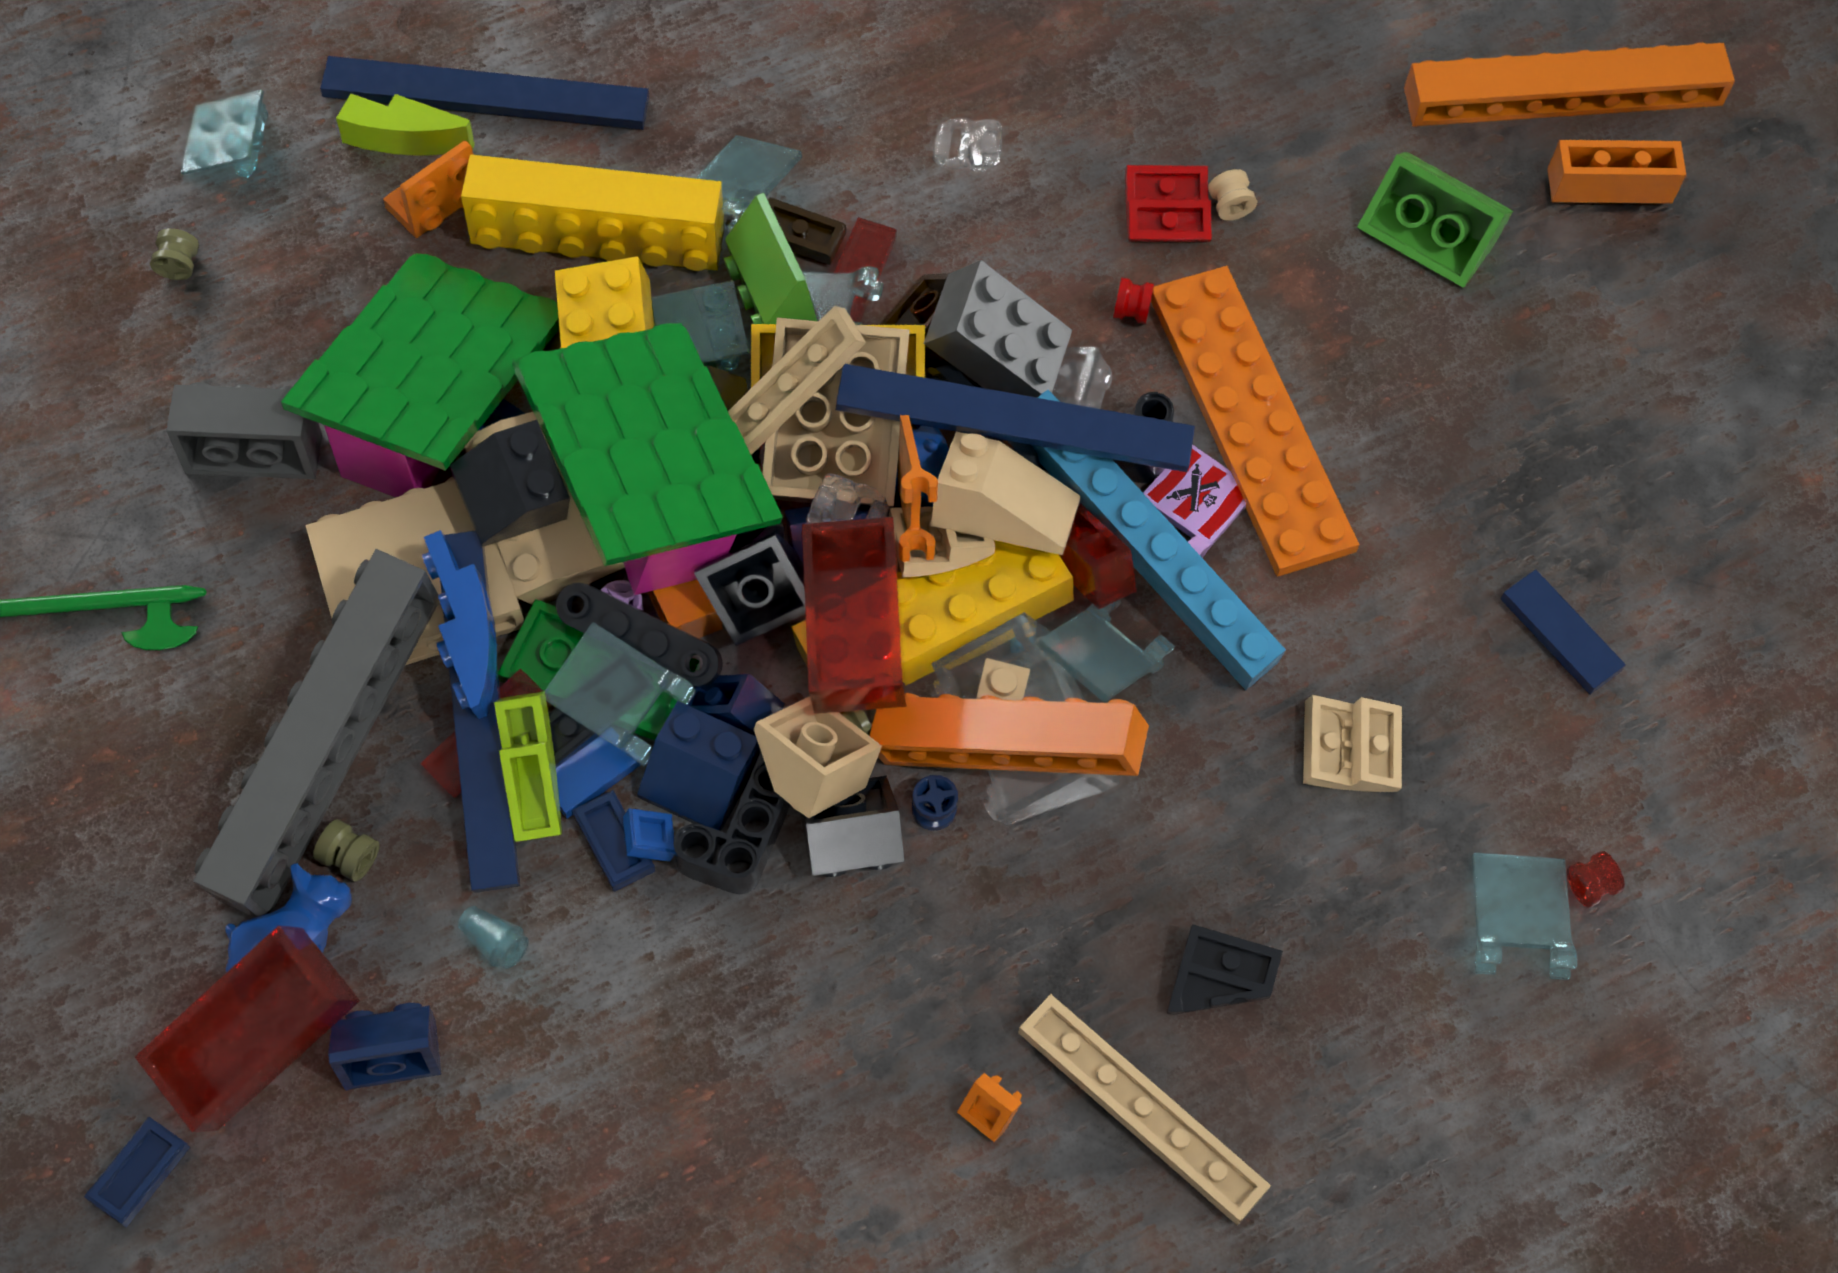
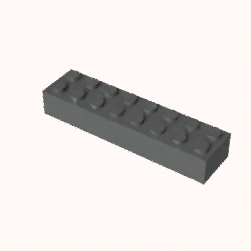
M375 549L370 560L365 559L357 569L354 578L355 587L348 600H342L336 607L332 617L333 627L325 641L320 640L314 647L310 656L309 663L311 667L303 682L298 681L292 687L287 699V706L289 707L280 723L275 722L269 729L264 741V747H266L257 764L253 763L247 769L241 783L242 793L235 805H230L224 811L218 824V831L220 833L212 847L206 848L196 862L194 869L196 876L193 881L216 900L254 918L272 913L291 878L290 866L299 863L440 602L438 599L439 594L425 570L381 550Z

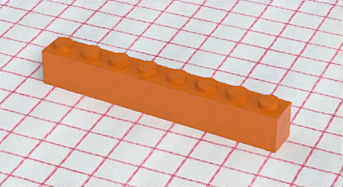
M1701 42L1693 45H1659L1650 48H1618L1604 51L1581 50L1573 53H1541L1527 56L1504 55L1496 58H1463L1450 61L1426 60L1411 64L1404 91L1412 127L1723 106L1735 83L1724 43L1707 44Z

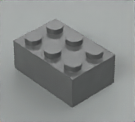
M980 260L948 274L924 344L985 389L1038 398L1047 389L1051 393L1053 391L1072 329Z
M196 382L190 385H174L166 432L185 474L316 479L322 439L319 423L283 410L281 401L291 390L292 386L270 389L256 388L247 384L222 387Z

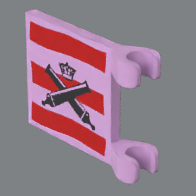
M1192 445L1190 466L1187 472L1165 469L1143 492L1172 525L1192 538L1188 543L1202 558L1246 507V502L1231 471L1194 445Z

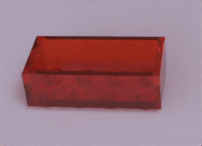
M893 517L802 524L808 688L814 714L907 707L898 546Z
M278 925L144 1047L135 1058L191 1132L218 1131L357 1005L360 1000L303 928Z

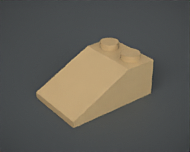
M956 431L937 479L938 499L933 503L931 526L1063 555L1081 496L1002 442L985 438L979 434H966Z

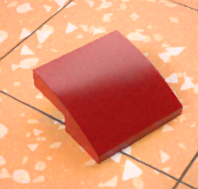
M1126 165L1125 196L1129 241L1211 242V200L1208 199V166Z

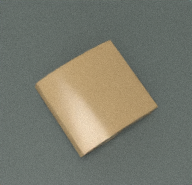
M902 507L890 508L888 523L902 577H918L952 571L981 561L995 553L993 539L931 526L933 507H920V527L931 533L936 541L934 560H926L925 552L911 550L910 561L902 562L899 558V538L907 530Z
M1316 695L1309 697L1305 701L1303 784L1364 792H1398L1401 790L1402 706L1363 697L1353 704Z

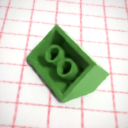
M1404 152L1395 156L1357 228L1464 288L1495 245L1513 210L1409 152Z
M764 193L756 195L725 238L730 256L723 259L732 282L738 279L741 281L742 285L737 286V291L745 310L753 308L755 314L750 316L752 324H776L777 318L817 321L806 279Z

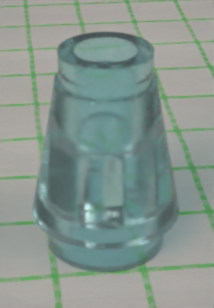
M477 906L469 907L459 919L458 928L464 932L466 937L494 967L502 966L504 969L513 967L521 960L528 948L529 940L523 935L522 927L481 910Z

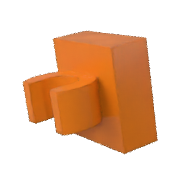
M983 1073L972 1085L957 1113L995 1143L1005 1132L1022 1104L1020 1102L1022 1094L1018 1091L1013 1093V1095L999 1085L1002 1080L1001 1077L996 1075L990 1078Z

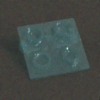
M258 90L195 107L181 169L183 175L231 164L235 168V173L241 177H250L257 170L258 154L256 152H259L262 148L261 141L264 139L265 121H267L269 115L266 105L262 103L264 91Z
M734 280L651 297L656 326L666 323H682L687 329L702 363L716 360L723 370L731 371L739 366L738 362L741 360V355L749 353Z

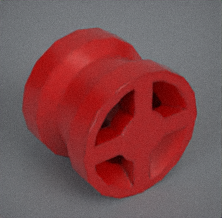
M1121 277L1113 318L1122 320L1125 317L1135 318L1137 323L1146 325L1154 283L1145 282L1142 285L1133 284L1130 278Z

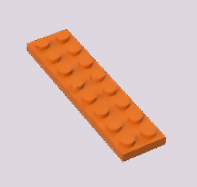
M1228 266L1154 286L1151 303L1225 465L1231 471L1246 502L1245 508L1276 576L1279 577L1356 553L1360 544Z

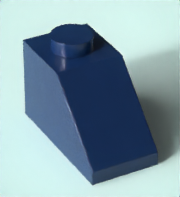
M750 674L719 675L708 686H692L684 701V704L756 736L754 732L756 722L782 710L785 706L784 702Z

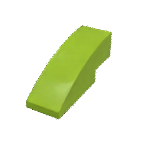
M350 94L336 117L342 143L366 150L397 155L426 156L444 155L465 140L472 148L475 145L470 120L397 94L394 95L388 106Z
M545 691L499 698L494 702L502 746L499 753L514 840L518 842L561 835L558 782Z

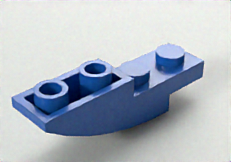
M439 530L424 537L429 552L422 554L425 566L432 580L436 578L441 580L445 592L439 594L438 599L445 616L450 620L438 625L443 640L436 644L446 668L452 666L455 668L459 681L452 685L462 709L470 707L477 718L481 719L488 716L497 671V641L492 607L483 577L475 564L459 569L450 543L442 531Z

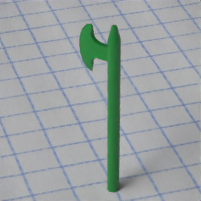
M174 585L1 599L0 618L147 606L148 617L145 625L138 630L121 632L127 643L143 650H165L188 642L198 629V626L176 625L172 621L171 604L184 603L203 597L207 591L205 588Z

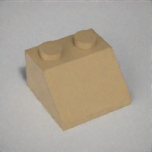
M815 694L756 722L754 727L774 792L807 818H811L866 788L882 745Z

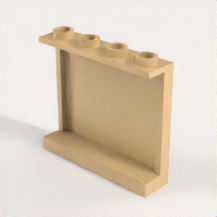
M453 477L449 478L445 483L425 489L414 488L408 490L402 496L383 502H368L361 506L360 509L347 513L325 515L318 519L317 522L305 525L331 618L338 604L344 599L348 600L355 587L354 578L357 569L365 559L370 560L375 549L425 570L437 593L441 594L440 578L432 580L422 557V554L429 552L424 537L439 530L444 535L475 531ZM496 542L485 546L490 603L497 637L520 630L524 623V618L512 581L509 578L498 543ZM440 602L406 665L440 655L436 644L443 640L438 625L444 623V614Z

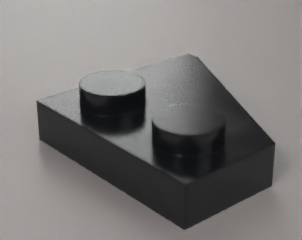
M1192 924L1167 1013L1177 1015L1269 999L1283 951Z

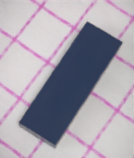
M1536 569L1503 593L1501 600L1590 695L1622 672L1626 666L1618 655Z

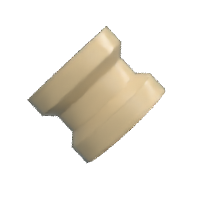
M1233 169L1225 171L1213 178L1209 183V192L1212 198L1218 201L1216 210L1219 217L1223 220L1232 221L1240 219L1251 213L1257 206L1258 201L1254 192L1248 189L1250 181L1243 170Z

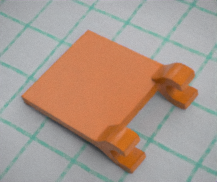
M900 415L897 488L907 530L899 538V558L902 562L910 561V551L921 550L925 552L926 560H934L936 541L931 533L920 527L921 492L928 495L929 502L937 501L938 480L934 475L921 468L909 415Z

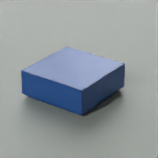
M629 808L623 816L627 856L670 862L675 855L672 814Z

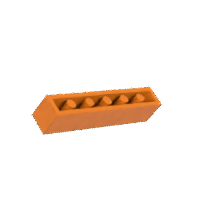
M900 693L898 697H879L869 736L882 745L878 758L884 765L1138 776L1149 725L1135 704L1121 699H1112L1108 703H1092L1079 698H1067L1064 702L1045 701L1037 697H1024L1022 700H1003L996 696L984 695L980 699H962L951 694H942L938 698L919 697L911 693Z

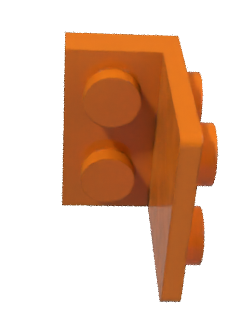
M466 140L461 142L383 198L385 208L416 239L426 231L434 230L446 217L459 208H463L461 194L470 154L473 155L472 146Z

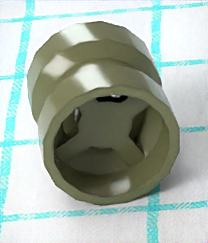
M335 819L320 835L313 857L325 866H337L340 868L343 876L357 882L366 875L373 865L380 844L376 839L367 834L359 836L353 833V829L349 824L340 819Z

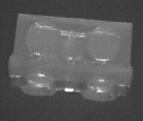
M1097 347L1066 348L1052 394L1060 402L1101 409L1105 391L1111 386L1112 371Z

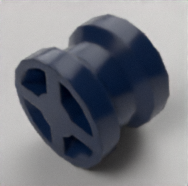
M929 775L922 778L913 790V818L916 823L927 830L944 829L954 821L957 814L958 791L956 786L948 778L941 775ZM929 804L930 806L934 807V810L926 805Z

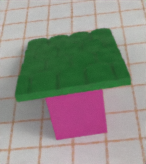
M416 253L407 259L386 286L383 285L354 322L342 330L320 359H315L282 399L283 410L324 425L341 477L393 497L402 496L405 492L414 488H429L439 470L443 469L446 471L517 383L518 378L512 367L513 359L523 357L535 351H542L558 332L557 302L547 297L533 296L522 292L516 286L509 283L489 280L473 270L448 265L435 256Z
M682 323L660 324L649 330L635 333H619L603 340L577 342L566 348L552 351H535L523 357L513 359L512 367L604 567L623 562L634 595L697 580L694 569L728 554L737 534L781 523L783 516L759 465L755 464L737 424L732 421L707 366L704 367L693 341Z

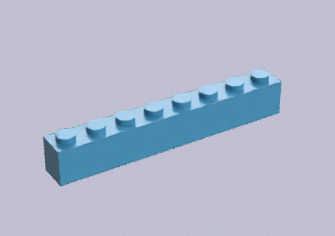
M1049 389L1038 397L1060 402ZM1032 445L1038 456L1039 463L1052 477L1081 496L1079 507L1100 530L1105 532L1114 546L1245 690L1279 663L1286 649L1112 459Z

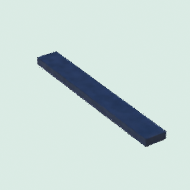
M328 56L320 87L322 97L347 100L350 94H354L377 103L390 104L394 95L397 94L437 109L644 130L649 101L648 88Z
M850 364L843 365L835 409L837 411L899 422L900 415H909L911 424L967 434H979L984 437L1187 472L1190 466L1195 430L1194 425Z
M468 531L444 535L450 543L459 569L475 564L483 577L490 598L485 546H481L476 532ZM440 580L441 594H442V593H444L445 591H444V588H443L442 583H441V580ZM443 611V614H444V623L450 621V620L447 619V617L445 616V613H444V611ZM454 666L449 667L471 890L474 893L519 887L520 876L517 848L499 753L502 746L494 702L501 698L498 669L496 671L494 692L488 716L478 719L470 707L463 710L456 697L452 684L458 682L459 678Z

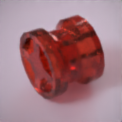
M1605 851L1593 854L1590 857V861L1585 864L1576 862L1567 868L1566 874L1570 888L1575 897L1585 907L1591 908L1599 904L1605 895L1614 897L1624 891L1625 883L1622 872L1612 856Z

